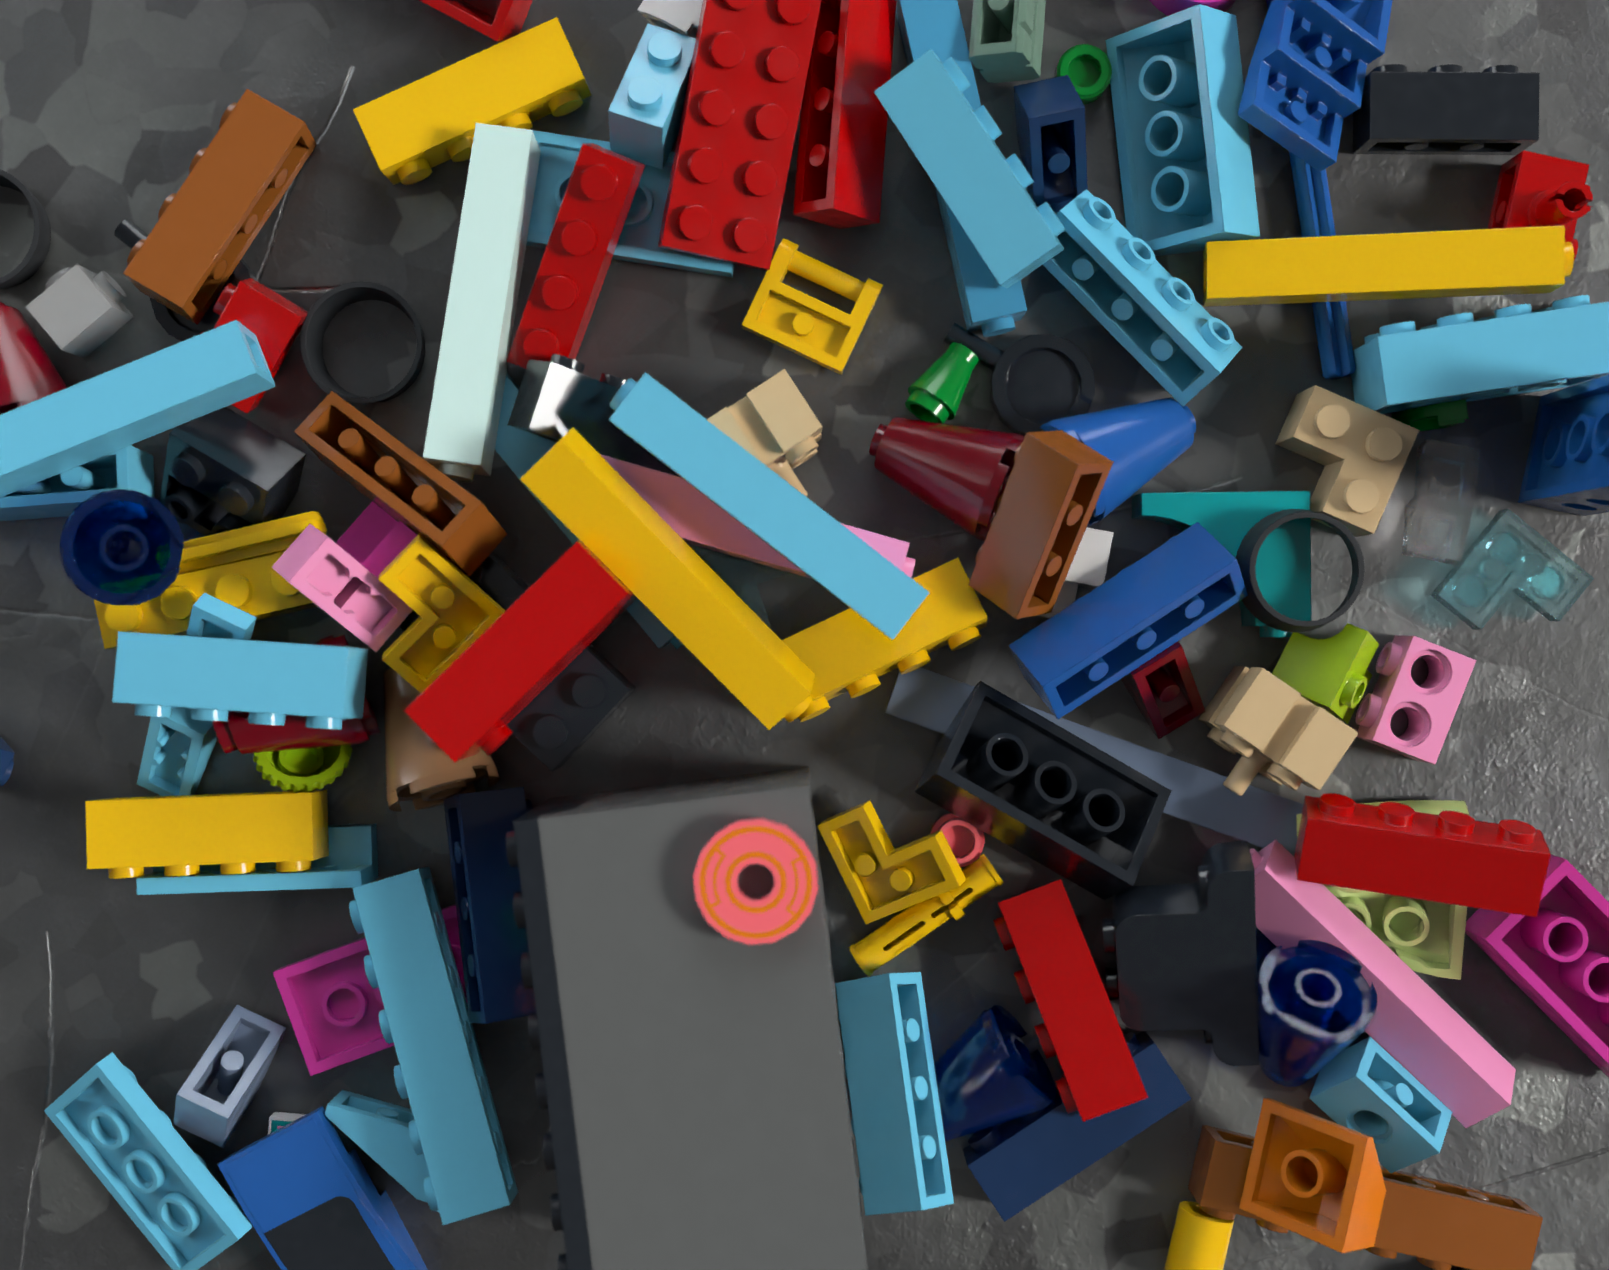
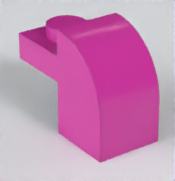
M372 501L338 539L336 544L379 579V574L403 551L417 534L401 521L397 522Z

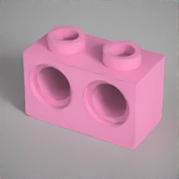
M309 524L272 566L285 580L375 652L381 648L413 610L375 575L312 524Z
M1395 635L1393 642H1388L1383 647L1377 659L1376 672L1380 673L1373 693H1368L1363 698L1357 710L1356 724L1360 726L1357 731L1359 734L1356 737L1413 760L1435 765L1476 660L1416 636ZM1422 657L1428 665L1429 673L1425 682L1418 686L1411 677V667L1416 659ZM1402 708L1408 716L1409 723L1407 730L1401 736L1396 737L1391 730L1390 721L1393 714Z

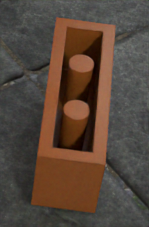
M1063 430L1026 432L1023 442L1016 450L1014 466L1005 490L997 500L994 509L995 516L985 542L977 552L976 565L968 585L1015 619L1052 613L1113 461Z

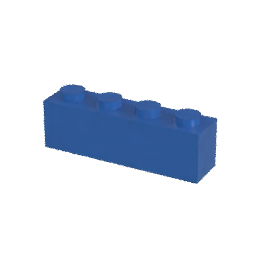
M1197 522L1180 534L1170 538L1165 544L1131 566L1124 568L1093 591L1078 598L1070 606L1044 623L1029 630L1024 636L1011 643L1009 647L1024 679L1055 717L1060 719L1248 596L1237 559Z

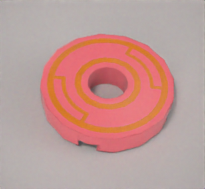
M763 817L737 820L716 832L701 850L693 875L695 900L706 921L724 937L748 945L774 943L795 932L811 913L818 892L816 861L805 841L786 824ZM750 864L766 866L774 876L772 890L762 897H751L745 894L738 883L739 873L744 867Z

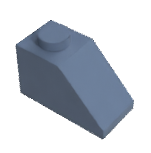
M236 1005L176 1094L173 1125L224 1148L252 1104L285 1035L286 1027Z

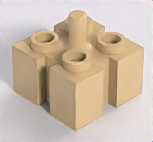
M783 369L746 393L744 398L728 408L726 406L707 420L807 497L808 493L792 469L818 453L817 448L819 445L817 442L822 438L823 426L787 371Z
M1235 665L1206 707L1205 712L1198 719L1212 728L1207 735L1210 740L1234 755L1236 753L1242 755L1223 783L1227 789L1238 796H1242L1258 772L1277 785L1281 786L1284 784L1297 791L1301 783L1307 787L1320 790L1359 733L1323 708L1315 706L1300 696L1301 693L1264 668L1251 667L1249 669L1246 666Z

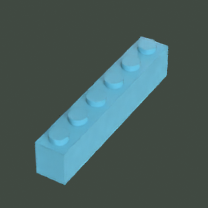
M430 867L416 869L352 888L355 900L349 903L351 920L357 933L365 934L370 953L364 957L365 972L373 989L379 987L384 1005V1010L379 1011L380 1028L385 1041L388 1044L394 1042L399 1065L394 1066L395 1084L402 1099L409 1098L414 1120L409 1122L410 1140L417 1155L424 1154L429 1176L424 1178V1190L428 1205L432 1211L439 1210L442 1225L509 1206L518 1194V1189L473 1024L469 1023L467 1002Z

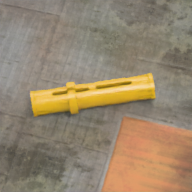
M984 853L979 856V859L962 870L966 880L960 887L906 908L868 936L849 946L855 961L868 977L875 970L907 948L913 946L917 941L952 917L957 921L965 916L964 909L998 885L1001 886L1004 883Z

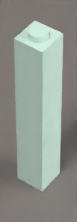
M476 123L423 453V458L428 463L439 469L440 472L453 481L472 482L474 474L491 476L508 366L507 358L512 341L541 153L533 130Z

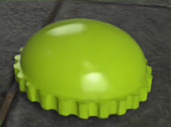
M351 745L254 753L253 761L256 762V770L262 773V778L269 780L272 786H278L281 790H289L295 793L311 792L312 790L322 789L327 784H332L336 777H340L343 774L344 768L348 767L352 747Z

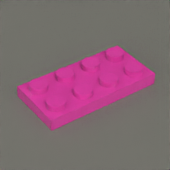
M456 904L441 909L467 1002ZM365 937L286 965L273 972L310 1076L394 1046V1042L388 1044L385 1041L380 1028L379 1011L384 1010V1005L379 987L375 989L371 987L365 972L364 957L370 954Z

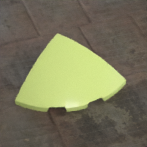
M1384 801L1401 803L1411 807L1415 812L1439 815L1442 811H1458L1469 815L1465 801ZM1383 802L1360 803V804H1367V805L1379 806V805H1380L1381 803H1383ZM1302 813L1296 814L1297 838ZM1323 884L1413 971L1441 978L1461 980L1467 916L1466 906Z

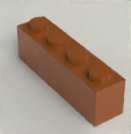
M246 89L238 103L234 102L226 108L220 120L219 131L207 148L204 147L195 154L189 167V176L177 193H172L164 200L158 213V222L146 239H142L134 245L127 259V268L123 272L140 292L197 325L317 145L303 120L249 89Z
M333 391L327 395L294 431L327 467L371 501L375 502L398 522L401 521L415 534L418 535L420 533L469 577L507 535V532L481 501Z

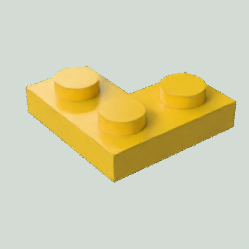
M419 533L379 574V580L419 615L405 632L382 654V660L417 691L422 693L505 610Z
M870 800L825 819L817 825L865 924L958 888L966 880L942 830L894 849Z

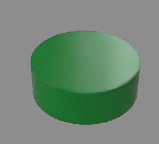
M1080 44L1071 47L1061 56L1055 69L1054 78L1068 75L1083 105L1095 102L1103 95L1111 80L1112 67L1109 58L1101 49L1089 44Z

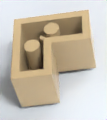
M1315 385L1296 395L1275 444L1325 465L1310 499V511L1336 519L1354 537L1375 533L1419 430ZM1311 518L1312 520H1315L1321 524L1331 527L1317 518Z

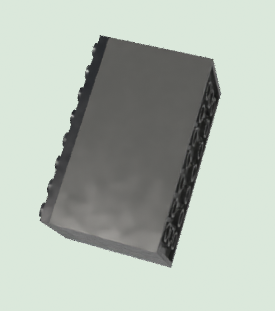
M809 767L553 797L513 821L514 831L507 832L506 850L510 867H519L522 890L514 893V916L518 929L526 928L529 952H523L521 955V974L525 989H534L536 1012L529 1014V1039L533 1050L541 1049L544 1071L536 1075V1097L539 1109L548 1110L551 1133L544 1134L543 1154L547 1171L556 1170L558 1193H552L551 1220L555 1232L563 1231L566 1252L559 1254L558 1270H867L861 1194L851 1125L841 1029L838 1019L836 987ZM763 817L786 824L805 841L816 861L818 892L811 913L795 932L774 943L748 945L724 937L706 921L695 900L693 875L701 850L716 832L737 820ZM750 864L739 873L738 883L741 890L748 896L762 897L772 890L774 876L766 866Z

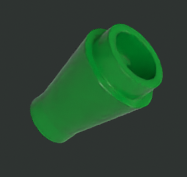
M951 343L946 352L908 387L910 396L905 402L907 409L921 421L944 424L946 420H953L972 371L979 362L976 354L962 344Z

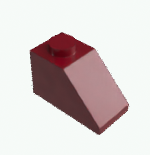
M1179 642L1171 645L1121 678L1158 739L1205 712L1184 650Z

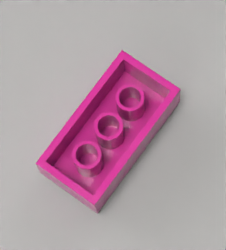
M1551 855L1537 917L1478 909L1466 921L1465 933L1609 1078V902L1566 859Z

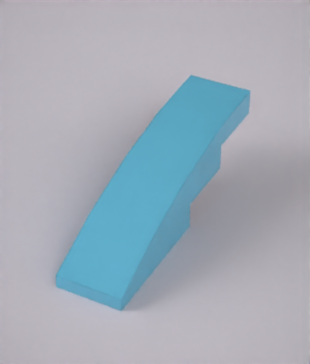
M204 592L193 604L186 636L251 640L257 617ZM172 707V717H151L137 785L161 796L195 795L217 741L212 721L191 719L192 708Z

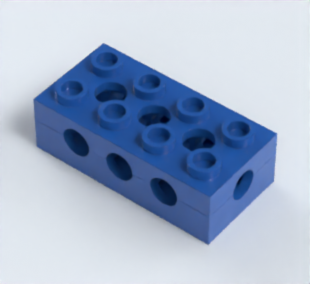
M1609 374L1540 396L1518 503L1579 516L1609 512Z

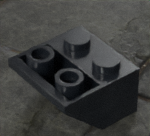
M221 408L179 425L169 433L159 509L168 513L177 522L186 524L205 536L280 519L298 492L306 454L229 408Z

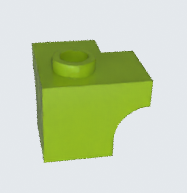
M1349 623L1338 634L1327 639H1313L1298 632H1293L1272 674L1301 693L1300 696L1315 706L1323 708L1342 722L1348 724L1373 676L1367 668L1380 644L1368 631Z

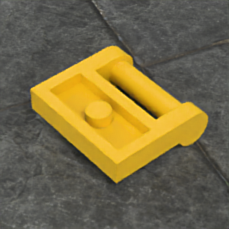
M783 238L773 256L770 270L766 271L742 322V329L842 375L880 295L883 284L870 278L863 282L799 252V245ZM788 271L793 272L856 302L851 314L782 283Z

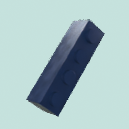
M524 787L457 794L443 799L469 1023L486 1024L529 1016L530 1013L536 1012L534 989H525L521 974V955L523 952H529L526 928L518 929L513 905L514 893L522 891L519 867L511 868L509 865L506 835L507 832L514 831L513 821L533 809L532 803L529 799H525Z
M1141 1031L1137 1035L1129 1032L1124 1034V1038L1148 1098L1083 1122L1079 1111L1067 1113L1058 1087H1056L1044 1096L1042 1093H1035L1027 1097L1016 1106L1014 1116L999 1126L995 1123L987 1124L969 1138V1145L963 1149L967 1166L1004 1222L1192 1099L1155 1042L1145 1031Z

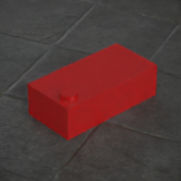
M577 541L404 711L454 763L476 755L481 750L487 756H490L513 734V731L507 725L637 597L583 543Z

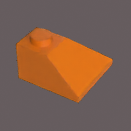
M1263 1098L1239 1209L1340 1253L1374 1247L1386 1187L1373 1137L1274 1099Z

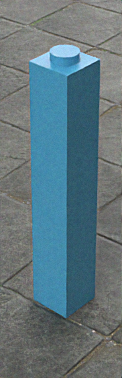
M897 0L896 18L907 66L930 49L934 51L942 62H945L952 56L971 85L962 93L973 110L978 109L981 103L972 63L969 59V50L958 1ZM935 186L967 330L971 332L982 329L983 337L996 336L1015 330L1014 322L1020 321L1027 312L1021 280L1008 289L998 283Z

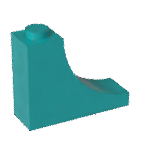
M1310 491L1140 493L1131 497L1132 519L1161 522L1181 531L1199 522L1236 558L1238 548L1244 536L1261 519L1282 510H1310ZM1311 518L1290 520L1274 529L1262 543L1255 566L1258 587L1268 604L1280 614L1301 621H1312ZM1242 600L1239 601L1242 626H1259V637H1291L1293 632L1277 630L1262 623L1246 608Z

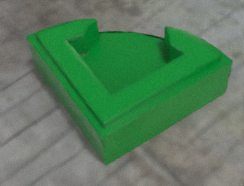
M1466 399L1408 409L1392 414L1393 419L1416 428L1419 432L1452 427L1469 419Z

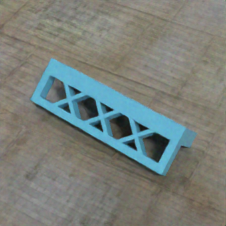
M376 824L328 825L329 856L311 861V870L276 872V862L255 863L256 872L220 874V864L200 865V874L164 876V866L153 867L152 873L136 878L137 895L355 888L378 878Z

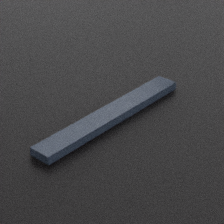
M921 667L903 675L899 671L884 713L944 734L974 689V686ZM1022 704L1170 789L1171 793L1163 813L1241 841H1247L1261 848L1277 840L1293 856L1295 855L1297 844L1296 814L1302 813L1303 804L1249 785L1242 796H1238L1223 785L1227 778L1226 776L1067 719H1057L1053 714Z

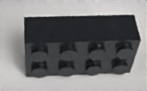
M493 551L469 577L505 611L530 588ZM412 610L399 627L405 632L419 615ZM590 644L507 726L513 731V735L553 772L568 761L636 687Z

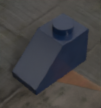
M1068 75L1013 86L1016 132L1022 164L1034 181L1027 187L1028 193L1037 207L1047 201L1054 213L1059 212L1084 190H1088L1085 106Z

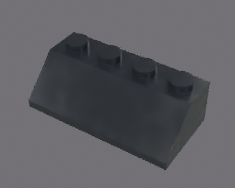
M979 681L937 744L914 792L1101 899L1106 900L1134 885L1171 790L984 682Z

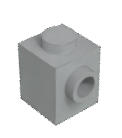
M78 264L72 268H65L55 273L47 281L46 290L26 306V309L61 350L84 359L134 317L121 302L127 297L126 293L105 271L96 274Z

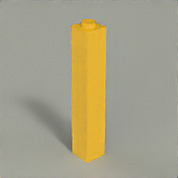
M1565 226L1206 242L1203 250V307L1551 293L1565 284V277L1571 275L1574 264V249L1571 242H1565Z
M574 428L570 429L520 478L557 518L768 730L783 718L787 722H792L808 708L813 700L810 694L815 674Z

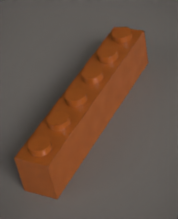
M1202 1125L1188 1184V1189L1198 1204L1202 1206V1211L1223 1220H1234L1236 1214L1254 1218L1255 1222L1265 1229L1279 1233H1288L1289 1230L1239 1209L1255 1137ZM1381 1167L1386 1194L1374 1247L1365 1248V1250L1390 1259H1395L1398 1252L1415 1256L1419 1263L1436 1270H1451V1265L1470 1270H1531L1543 1217L1521 1199L1403 1171L1390 1173L1385 1167Z

